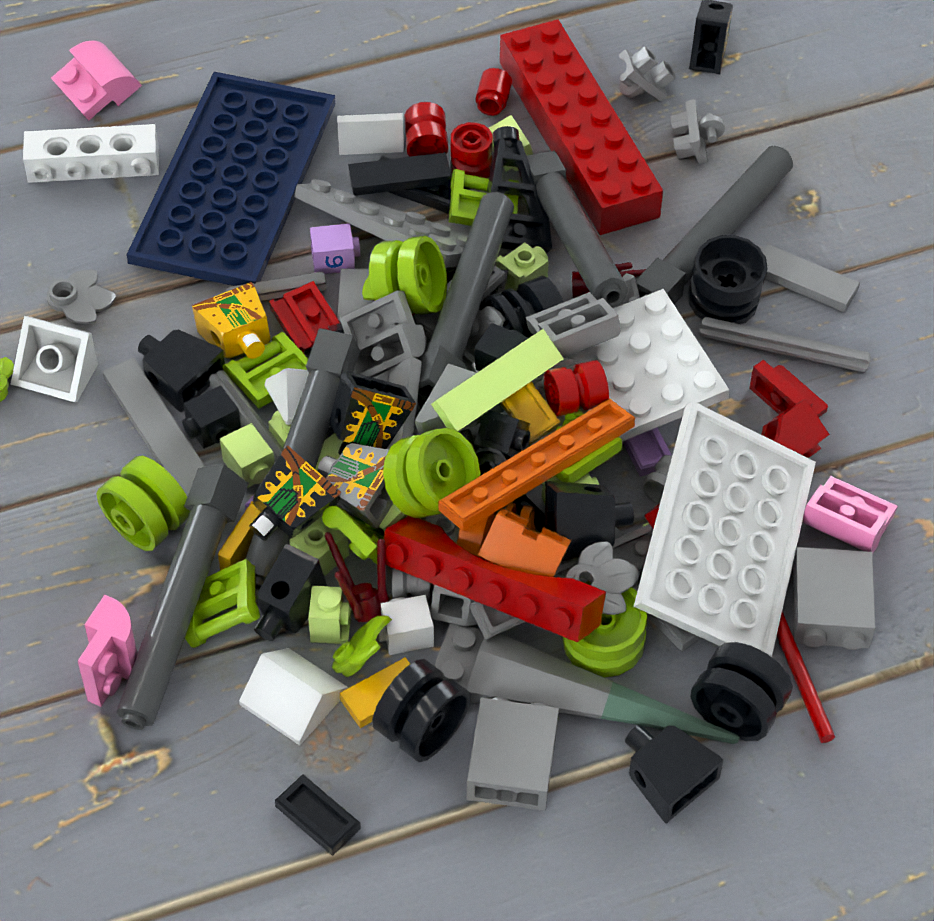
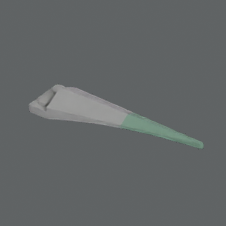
M450 623L434 664L436 668L444 673V680L453 679L470 692V703L480 704L481 698L492 699L501 697L511 702L525 704L544 703L550 707L559 708V713L600 718L663 730L667 726L673 725L688 735L730 744L738 743L740 739L738 735L501 633L485 640L480 629Z

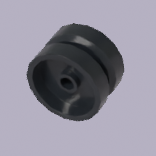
M728 642L716 649L708 662L707 670L700 674L693 685L690 698L694 708L708 723L738 735L740 740L759 741L768 734L775 722L777 712L783 709L791 696L793 685L790 676L780 663L767 653L751 645Z
M426 659L416 660L404 668L383 693L372 718L373 728L391 742L399 740L400 748L416 761H426L437 754L459 728L468 711L471 693L453 679L444 680V673Z

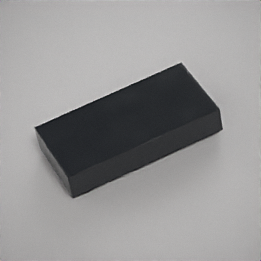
M304 774L275 799V807L332 856L361 829V824L356 818Z

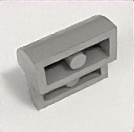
M395 291L340 317L344 333L353 335L360 349L353 373L373 378L390 370V368L411 356L417 358L424 353V329L422 325L415 324L404 291Z
M590 292L526 317L529 331L534 335L544 329L563 358L616 338L620 334L618 314L604 298L597 300Z

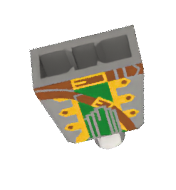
M351 443L345 447L338 459L330 456L323 457L319 463L318 472L341 491L339 506L371 527L378 529L393 505L386 490L383 476L385 457L389 450Z

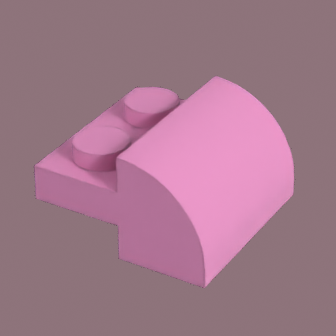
M85 41L71 48L69 51L74 58L51 77L88 121L112 100L119 106L142 86L117 57L99 41Z
M830 476L825 485H820L807 503L802 522L862 551L872 552L873 554L878 547L882 534L892 521L898 506Z
M107 595L103 596L84 624L89 644L78 659L87 700L102 707L109 695L112 696L116 693L122 677L128 680L138 654L130 616L126 608L119 601Z

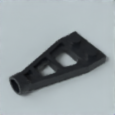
M511 126L497 128L493 132L494 153L487 193L499 192L522 196L529 212L528 216L512 214L501 248L515 250L525 242L532 248L535 246L541 247L547 254L552 249L549 217L540 203L536 184H534L530 171L531 167L523 144L519 139V131ZM503 166L517 167L522 183L503 181Z

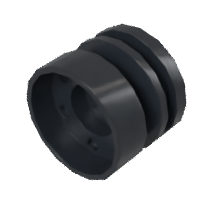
M720 235L707 240L699 248L695 257L693 275L688 290L689 305L695 315L702 320L708 317L740 325L746 323L755 315L768 270L766 257L760 247L746 238L736 235Z
M542 275L519 284L517 291L509 288L502 291L501 294L496 293L487 297L484 306L494 307L502 314L505 319L502 327L508 330H516L525 337L530 338L533 334L528 329L526 317L561 304L564 301L552 281Z

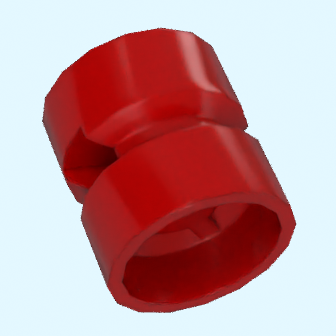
M419 102L409 107L404 114L408 156L444 152L447 154L448 136L446 116L443 108L432 102Z
M467 122L454 128L451 133V174H453L454 169L465 171L467 175L489 178L493 135L489 128L475 122Z
M598 360L575 364L573 371L566 367L547 370L544 374L546 399L556 416L576 413L580 406L584 410L593 409L609 399L607 377Z

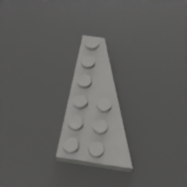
M314 179L311 183L297 184L295 198L383 240L404 242L412 237H431L441 251L445 268L457 267L468 237L466 233L425 220L426 217L414 212L405 213L355 196L349 192L332 188L330 183ZM500 248L497 257L500 255L505 257L508 249Z

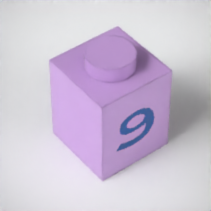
M350 223L310 228L311 252L315 273L331 274L340 273L341 269H355L354 257H360V244L358 236L352 237Z

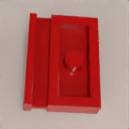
M314 281L283 294V298L278 301H274V299L269 301L270 309L282 329L303 354L304 351L313 347L319 328L328 330V326L340 323Z

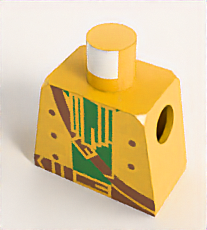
M252 282L192 305L197 332L208 343L223 349L225 358H232L242 353H245L250 359L257 358L263 354L265 344L271 340L266 313Z

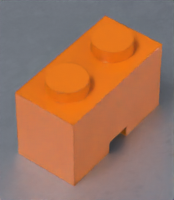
M501 508L496 514L478 555L490 563L508 569L555 577L571 540L543 527L541 533L535 532L527 528L530 520Z

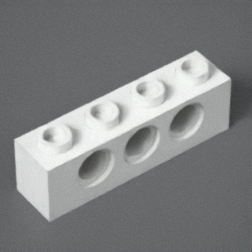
M156 125L24 131L23 163L27 181L32 183L159 175V145Z

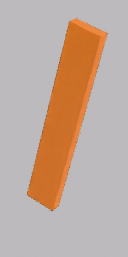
M609 398L439 500V511L464 532L562 472V470L634 428L635 417Z

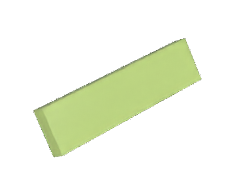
M542 329L434 401L431 405L445 426L458 432L564 358L545 330Z

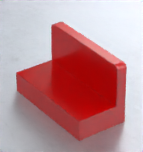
M762 360L753 366L749 389L776 413L780 414L785 409L804 399L808 401L818 418L827 412L828 405L783 365H777L772 368L765 360Z

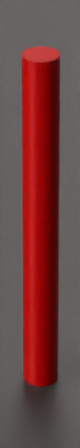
M782 611L777 631L778 641L820 742H830L835 738L834 732Z

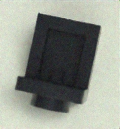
M488 410L483 415L474 444L485 448L491 447L501 451L502 454L513 457L527 448L530 440V431H528L530 423Z

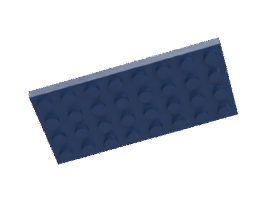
M213 72L126 254L128 264L231 286L260 282L296 199L294 197L297 184H302L336 105L335 95Z

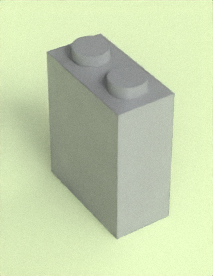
M797 547L792 566L793 637L796 644H805L809 647H820L823 645L839 646L850 650L870 649L875 631L872 552Z
M501 697L492 699L481 698L467 777L466 800L546 811L559 708L550 707L539 702L531 704L511 702Z

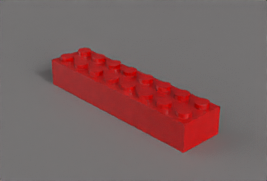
M559 19L501 34L500 64L503 70L511 76L513 87L551 151L555 150L564 165L566 178L599 235L660 218L663 198L662 187Z

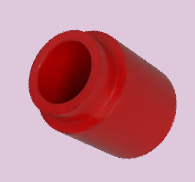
M489 68L482 73L475 99L478 109L483 114L489 116L498 115L506 107L512 85V78L506 71L499 68Z

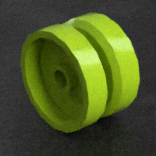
M412 237L404 242L398 240L381 242L374 247L369 263V280L374 301L395 291H404L411 313L424 315L437 313L442 309L447 294V273L441 251L431 237Z
M450 428L434 429L421 435L400 439L388 451L383 469L385 487L393 504L403 514L413 518L441 514L438 501L478 478L481 474L478 457L471 443L461 433Z
M143 455L135 456L122 468L120 476L111 477L96 493L98 504L112 526L127 541L144 551H153L166 539L168 530H176L188 519L190 510L184 507L187 500L186 493L176 479L160 464Z
M632 587L621 593L626 604L625 612L615 615L602 614L601 625L579 642L562 636L564 652L573 665L605 678L625 673L632 669L641 659L646 644L647 613L634 607L637 591Z

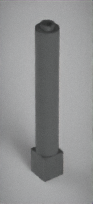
M769 146L663 260L656 258L638 277L636 284L640 298L664 289L675 305L683 296L684 286L692 278L695 257L699 248L711 238L720 235H732L792 170L793 161L789 152L778 146Z
M553 150L527 155L540 203L588 290L597 300L604 298L611 307L619 305L626 298L628 287L567 183L566 169L557 153Z
M491 192L483 195L429 346L426 353L417 358L422 364L418 399L424 404L447 364L466 368V364L461 360L514 210L512 201L502 193Z
M321 328L318 330L306 364L309 374L283 447L284 450L288 445L314 469L316 468L330 426V416L343 370L353 372L360 353L353 335ZM280 528L266 541L260 539L255 533L251 540L245 559L255 566V589L260 590L286 543L290 545L289 540L291 537Z
M225 464L198 468L184 507L190 510L116 711L122 718L121 722L127 727L142 730L144 726H152L154 724L225 525L236 520L249 483Z

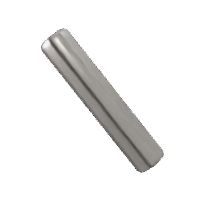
M316 272L256 282L254 287L260 301L265 302L272 299H282L283 294L314 281L320 292H324L327 285L324 273ZM242 285L227 287L226 292Z

